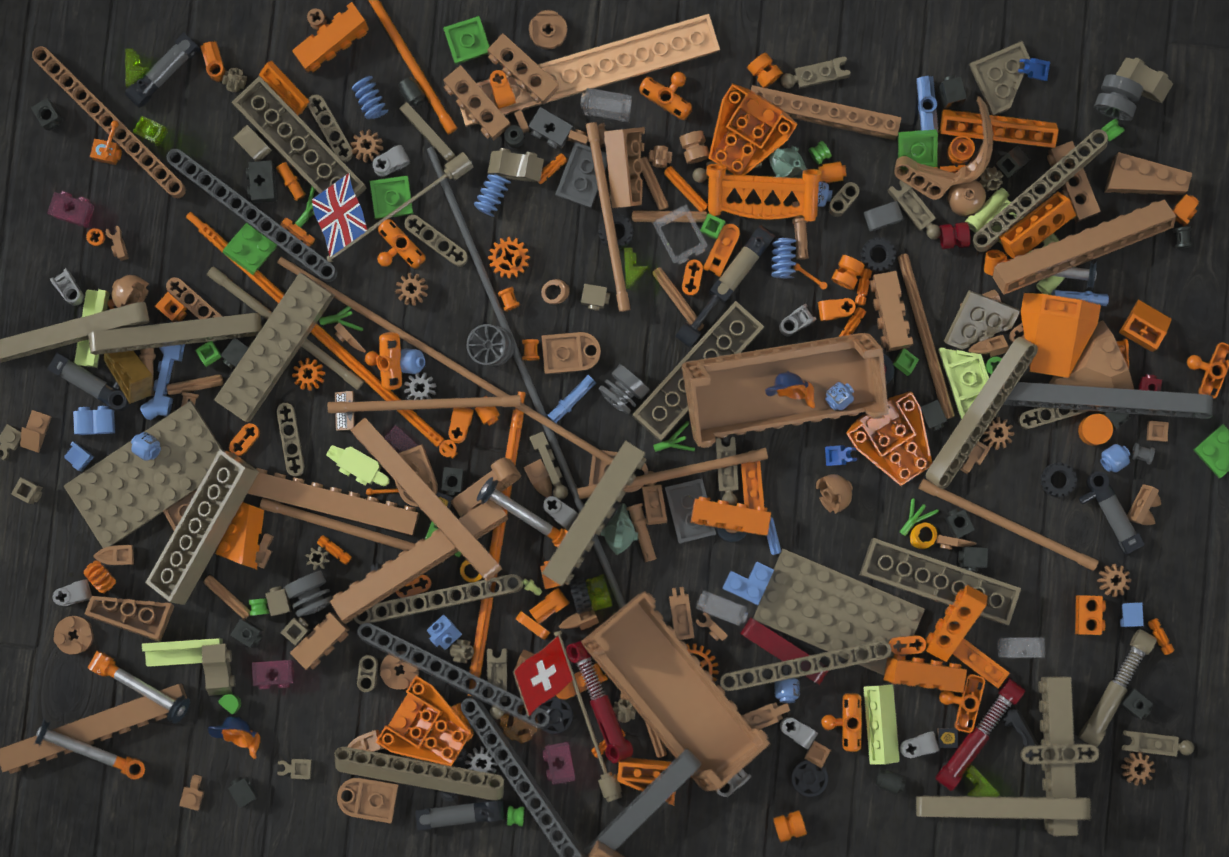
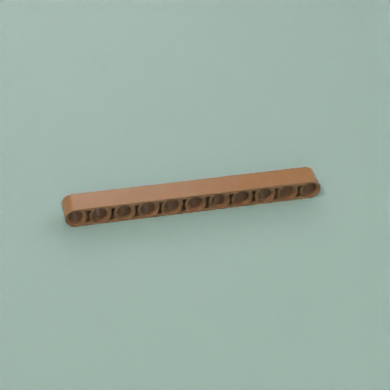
M41 46L34 49L32 53L34 61L108 134H110L112 126H105V122L108 119L118 121L119 125L115 128L113 139L174 198L184 196L186 192L184 184L48 49ZM47 53L46 59L39 61L40 55ZM60 66V71L57 74H53V68ZM73 79L72 86L66 87V82ZM86 92V98L79 100V95ZM94 106H100V110L97 113H92ZM121 132H126V137L122 140H119V134ZM140 145L139 151L132 153V147ZM153 158L152 165L145 166L146 159ZM161 171H166L167 173L164 179H158ZM179 184V191L173 193L171 190L173 185Z
M366 418L362 419L350 430L487 582L502 570L494 558Z

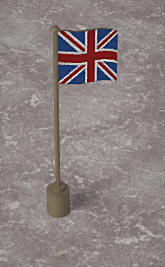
M464 152L460 153L444 165L446 169L443 170L445 173L443 176L368 230L363 211L351 185L350 173L312 199V206L325 237L329 253L327 261L333 262L332 259L448 177L449 180L453 178L456 181L470 171L474 166Z

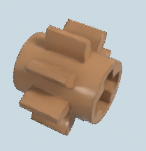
M654 146V150L649 152V161H653L654 167L665 168L667 163L672 161V152H668V147Z

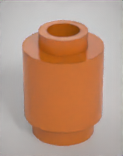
M841 162L823 164V166L818 167V170L822 172V180L820 182L843 181V177L846 176L845 165H841Z
M496 407L475 408L483 424L488 423L490 426L499 420L500 413Z

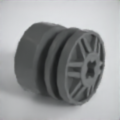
M619 364L612 372L616 382L613 383L606 379L605 383L610 389L608 390L601 385L598 390L613 407L629 415L631 410L626 404L628 403L635 408L636 403L632 400V397L635 396L642 400L650 390L633 373Z
M321 570L304 576L284 587L289 599L299 598V601L292 605L293 608L303 607V609L296 612L297 617L321 611L333 599V596L325 599L323 597L331 592L330 589L320 590L319 588L326 583Z

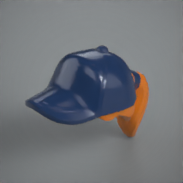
M787 371L786 373L778 374L775 378L774 386L765 390L767 396L778 394L779 397L787 396L792 399H805L808 406L815 408L812 384L803 381L795 373Z
M227 717L222 726H209L208 732L212 737L224 738L225 741H231L239 747L249 748L251 757L256 759V752L261 738L257 732L250 730L246 721L239 717Z

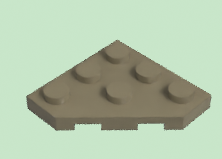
M1022 41L969 64L991 115L1009 110L1012 106L1024 74L1018 72V69L1025 68V64L1020 62V59H1030Z
M969 290L944 342L962 350L968 348L970 344L991 338L1002 330L1007 331L1011 329L1020 310Z

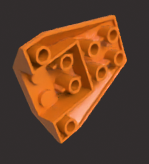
M732 83L721 102L709 159L717 164L726 166V169L735 175H746L788 141L798 124L782 109L752 90Z
M1024 293L1021 307L1024 336L1026 340L1038 347L1037 354L1029 365L1030 372L1069 378L1098 325L1101 305L1054 295Z
M911 391L887 399L889 415L873 419L865 413L846 432L856 450L900 486L928 469L932 464L922 410Z
M416 675L406 691L408 694L389 725L384 727L375 743L392 753L452 766L472 732L434 686Z

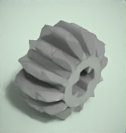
M416 373V379H414L410 375L408 378L412 382L404 383V385L410 387L404 390V393H411L407 397L408 400L413 398L414 400L432 399L429 394L436 395V392L431 390V388L436 387V384H429L433 381L432 377L426 380V373H423L421 378L420 374ZM418 384L420 386L425 385L422 393L420 391L416 392Z
M481 746L480 753L477 748L473 749L476 756L468 753L467 756L472 759V761H465L467 765L472 764V767L468 768L469 770L474 769V771L489 773L488 770L493 773L496 772L492 765L496 766L498 764L496 761H492L494 758L489 756L490 752L488 750L484 753V746ZM478 758L487 761L485 768L477 765L479 762Z

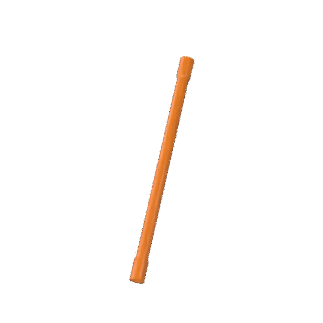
M368 0L438 115L439 121L447 134L457 130L456 125L444 109L379 0Z

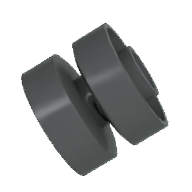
M1106 75L1101 86V90L1104 93L1098 94L1094 108L1111 118L1130 121L1133 119L1137 108L1133 102H1139L1144 88L1129 78L1119 75Z
M484 324L474 328L469 334L467 351L470 357L479 364L500 366L506 363L513 355L514 340L505 328Z

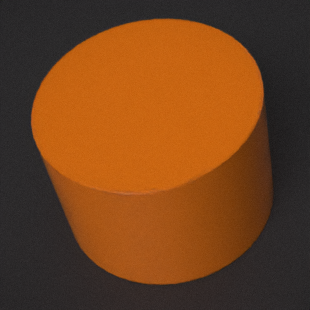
M1093 414L1081 421L1078 433L1085 444L1098 446L1111 438L1113 425L1105 415Z

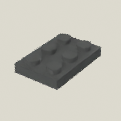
M575 142L555 195L591 209L598 192L591 147ZM601 151L604 170L606 171L608 166L606 161L607 154Z
M702 478L665 487L679 544L716 535L715 527L690 523L694 500L699 499V497L707 498Z

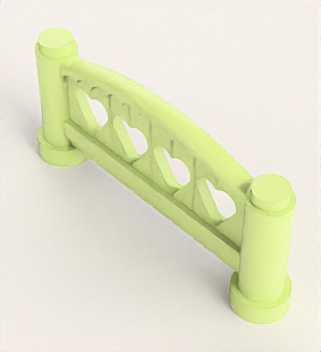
M1003 188L996 190L979 211L967 218L965 222L968 223L969 228L977 233L1011 203L1007 198L1009 193ZM1009 213V215H1013L1015 218L1017 217L1015 213ZM999 225L992 227L993 232H1000L1002 230V227ZM1054 233L1042 241L1044 243L1043 247L1048 246L1052 242L1059 241ZM1050 276L1040 280L1036 287L1042 294L1051 295L1053 290L1065 278Z

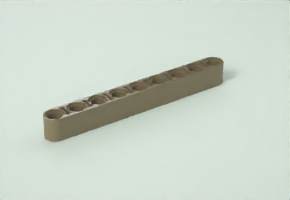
M1100 129L1093 131L983 226L973 238L976 250L980 252L989 250L1000 240L999 237L1040 206L1107 147V133ZM1101 137L1104 139V142L1097 144L1094 142V139ZM1087 150L1090 154L1088 156H1081L1079 152ZM1068 162H1071L1075 165V167L1072 169H1067L1064 165ZM1058 175L1060 180L1053 182L1050 180V177ZM1042 187L1046 192L1044 194H1037L1035 190ZM1024 200H1029L1031 202V205L1028 207H1023L1021 205V202ZM1008 213H1015L1017 217L1009 220L1006 215ZM999 225L1002 227V230L1000 232H993L992 227ZM980 238L987 239V243L984 245H979L977 241Z
M133 303L0 339V363L88 340V334L91 332L130 328L147 324L150 321L146 303Z
M250 313L96 331L88 334L90 353L98 355L233 339L234 337L257 336L262 329L261 314Z
M1018 337L1014 340L926 473L928 481L941 489L948 487L1036 356L1038 351L1037 345L1023 337Z
M510 574L492 578L488 582L482 580L381 602L366 610L368 618L365 621L360 619V615L355 617L354 620L359 624H372L515 593L523 588V580L518 575ZM512 578L518 580V586L514 589L509 586V581ZM494 582L499 584V590L496 593H493L490 589L491 584ZM478 586L481 590L480 595L477 597L472 595V588ZM456 590H459L462 594L461 599L455 601L453 598V593ZM438 594L443 597L440 605L434 602V598ZM419 598H422L424 601V606L421 609L416 607V601ZM403 602L405 604V611L399 613L397 606ZM382 606L387 610L384 617H380L378 613L379 608Z
M877 641L724 674L720 679V684L725 690L733 691L887 658L891 653V647L887 642ZM880 644L886 646V653L884 655L877 653V647ZM861 648L867 650V657L865 659H860L857 655L858 650ZM842 652L848 654V661L846 663H840L838 660V656ZM823 656L829 658V665L827 667H821L819 664V660ZM804 660L810 662V669L808 671H802L800 668V664ZM785 664L791 666V673L789 675H783L781 672V668ZM766 668L772 670L773 675L770 679L762 677V671ZM747 672L753 674L754 679L751 683L743 681V675ZM728 676L734 678L735 683L732 687L724 685V679Z
M340 747L335 751V767L343 773L489 800H499L504 795V780L496 774L349 747Z
M916 796V816L1091 819L1090 798Z

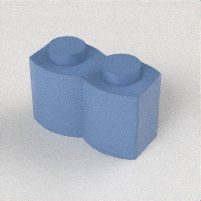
M98 406V410H90V407H79L78 411H73L74 434L115 433L114 410L109 409V406Z

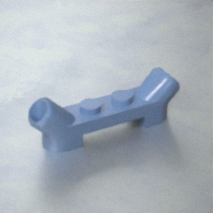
M184 344L159 347L163 353V360L158 364L157 371L160 373L158 380L154 382L153 390L155 391V396L140 407L142 414L147 420H151L158 415L167 417L171 412L173 399L166 397V385L170 381L174 360L182 362Z

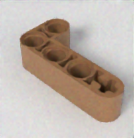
M503 457L495 461L491 465V472L451 501L460 517L464 516V512L468 509H475L481 505V500L477 501V496L490 477H493V481L498 480L496 489L500 492L521 478V474L511 459Z

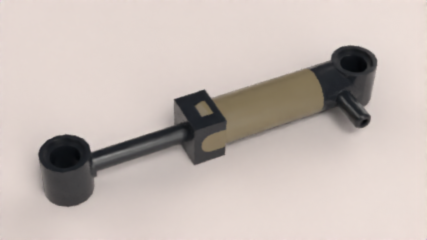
M759 225L720 279L710 289L709 294L713 296L692 325L686 322L675 336L689 348L695 344L702 334L698 330L700 325L719 301L723 304L727 302L740 282L776 237L774 233L763 225Z

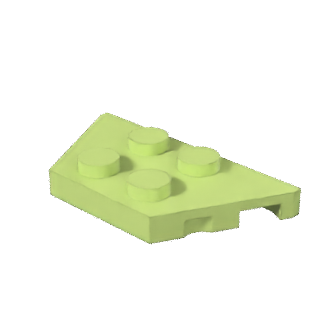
M939 348L938 351L960 418L962 419L988 381L989 376L981 354Z

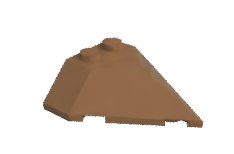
M1103 320L1098 322L1069 378L1053 376L1049 384L1134 390L1128 366L1112 332Z

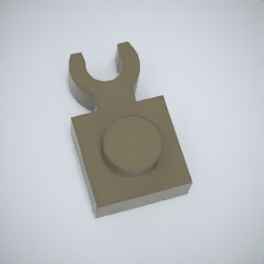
M9 424L6 425L0 435V450L4 452L2 460H6L9 457V449L15 451L21 442V432Z
M292 759L291 764L284 760L278 762V764L285 766V771H278V775L283 776L291 773L292 779H311L312 759Z

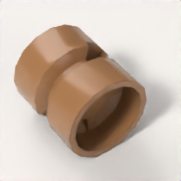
M702 130L690 132L679 137L682 148L686 149L684 155L687 164L697 163L709 158V150L704 145L706 140Z

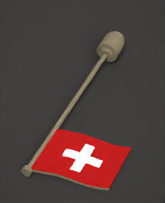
M560 630L554 633L556 637L547 646L516 667L513 674L528 717L539 705L560 693L571 681L573 682L604 773L600 775L601 779L598 782L603 797L606 798L607 802L621 798L622 790L617 781V775H612V772H607L578 684L567 657L561 637L562 631Z

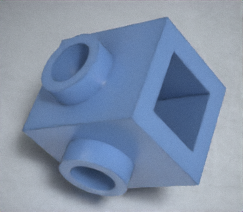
M444 614L427 629L431 635L430 641L436 647L440 645L445 650L462 635Z

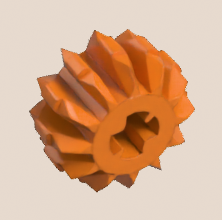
M306 358L305 365L300 360L299 364L301 367L294 366V370L298 371V373L292 374L293 378H298L295 384H301L300 388L302 390L307 386L308 390L312 391V385L318 389L317 381L324 383V380L319 378L325 375L324 371H320L323 365L316 366L318 361L315 359L310 363V359ZM308 370L310 372L313 371V373L311 374V379H309L308 377H306L305 379V376L307 375L306 371Z
M95 560L84 570L87 579L100 593L109 591L116 584L114 577L99 561Z

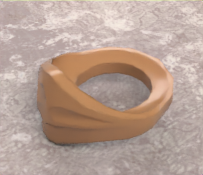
M559 279L548 281L542 288V297L549 304L564 302L570 293L569 286ZM551 285L559 286L561 294L552 300L547 298V288Z

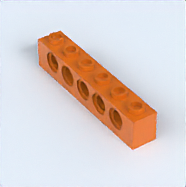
M943 109L940 123L941 134L984 139L981 114ZM989 115L994 141L1051 148L1056 146L1059 130L1056 123Z

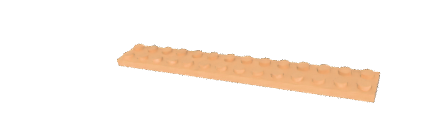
M706 14L545 62L538 66L559 84V89L546 102L548 103L719 52L720 48L710 16ZM527 68L519 70L517 72L519 74H525L527 72ZM507 76L516 103L499 109L503 115L542 104L541 102H535L530 97L531 93L527 89L522 90L516 84L517 80L513 76L510 78ZM495 77L494 82L501 84L502 79ZM490 79L476 83L497 107ZM535 79L531 82V85L538 87L541 85V81ZM466 86L459 88L458 92L465 94L469 88ZM475 100L471 103L470 106L472 108H478L481 105V102ZM466 108L464 110L461 109L465 126L474 125L468 117L470 113ZM485 115L483 117V121L493 119L492 115Z

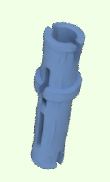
M1053 290L1051 293L1054 296L1084 300L1101 306H1107L1109 302L1108 294H1096L1092 291Z
M587 375L566 398L558 402L557 407L547 416L554 423H557L567 412L570 413L572 411L571 408L596 382Z

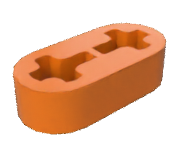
M690 260L685 268L682 291L687 296H694L699 290L703 266L698 260ZM693 264H697V268H700L699 271L695 272V277L691 276L692 270L689 269ZM690 279L694 280L693 286L696 287V289H692V292H688V288L685 287V285H689Z
M250 423L243 426L229 445L230 451L237 456L244 455L260 435L259 428ZM254 427L253 432L255 433V435H250L247 439H245V437L248 434L246 430L248 428L252 429ZM244 440L245 442L241 446L243 450L235 452V443L240 444Z
M421 575L405 585H412L413 589L407 591L406 595L403 592L400 593L399 590L396 593L399 597L404 598L426 592L431 588V579L426 575ZM420 578L428 581L425 589L422 586L415 588L414 584L419 583Z
M522 611L515 618L543 640L550 634L548 630Z
M901 636L892 638L889 641L891 652L896 655L918 654L925 650L926 641L921 636ZM916 639L918 642H921V646H918L917 650L916 647H909V643H915ZM897 641L905 644V647H900L899 651L893 648Z

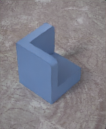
M72 442L70 444L72 448L64 458L73 464L72 466L82 472L94 456L78 443Z
M1123 603V619H1120V627L1144 626L1142 603Z

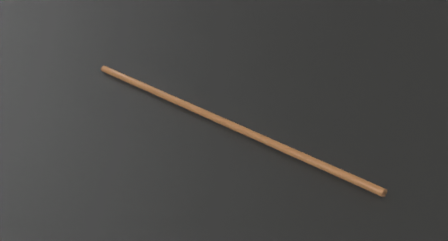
M280 257L278 260V264L296 275L299 272L304 273L332 292L337 300L388 331L398 333L400 338L495 396H508L507 393L285 258ZM522 402L521 407H515L610 465L614 458Z

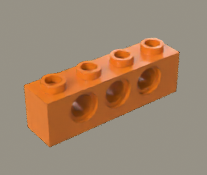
M1060 192L1055 193L1002 234L999 239L1005 253L1013 259L1016 256L1027 254L1075 217L1076 214L1070 199Z
M966 585L964 590H959L954 604L948 606L945 617L938 620L935 626L936 630L934 633L930 632L926 638V651L945 662L948 661L987 605V595L969 585Z

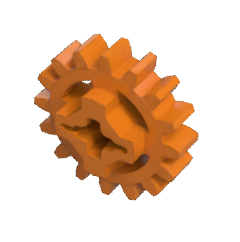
M510 237L507 238L506 242L501 238V244L494 243L495 250H489L493 254V256H488V259L493 261L489 265L490 267H496L494 270L495 274L501 272V278L505 274L508 276V279H511L512 274L517 278L519 271L524 273L523 266H529L525 262V260H530V256L525 255L529 252L528 248L522 249L524 243L518 244L517 238L513 242ZM508 246L516 247L518 250H511ZM502 249L501 256L496 259L497 253ZM505 251H507L508 254H510V256H514L512 257L513 265H511V263L508 260H504L506 259ZM522 257L520 265L516 267L517 260ZM500 266H507L510 270H504Z

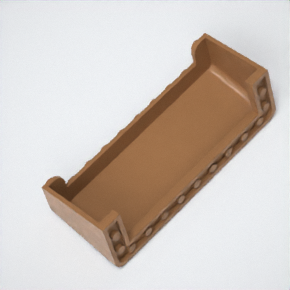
M868 333L689 361L682 364L693 438L697 445L701 447H710L716 442V437L725 438L729 434L743 435L747 431L753 430L761 432L765 428L773 427L778 429L789 424L801 425L807 421L820 422L824 418L838 419L842 415L856 416L860 412H866L873 419L889 415L883 348ZM787 371L795 373L803 381L812 384L815 408L808 406L805 399H792L787 396L779 397L778 394L767 396L765 390L774 386L775 378L778 374L786 373ZM837 382H841L844 385L848 383L854 390V393H852L854 401L842 411L833 410L825 400L827 398V390Z
M643 592L634 597L581 642L675 758L688 749L702 762L701 766L691 775L699 787L704 791L719 790L770 744L767 741L768 737L761 729L759 731L751 729L749 720L737 712L738 708L731 700L728 701L724 696V690L719 685L716 686L712 681L713 677L711 674L700 667V661L694 655H690L687 651V645L682 640L679 641L676 638L674 629L662 621L663 616L657 610H653L655 608V599L649 593Z

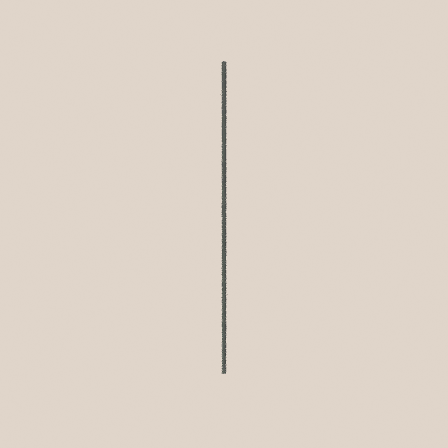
M429 147L427 152L437 176L440 178L445 173L434 147ZM445 178L440 183L501 327L509 331L513 337L447 178ZM513 337V356L535 409L538 413L548 418ZM543 425L580 513L584 503L582 499H579L577 486L553 430ZM596 534L592 539L595 542L593 546L618 606L621 609L626 603Z

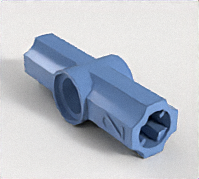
M922 76L916 79L921 131L936 129L938 132L934 79L931 76ZM929 102L932 105V109L926 110L923 107V103Z

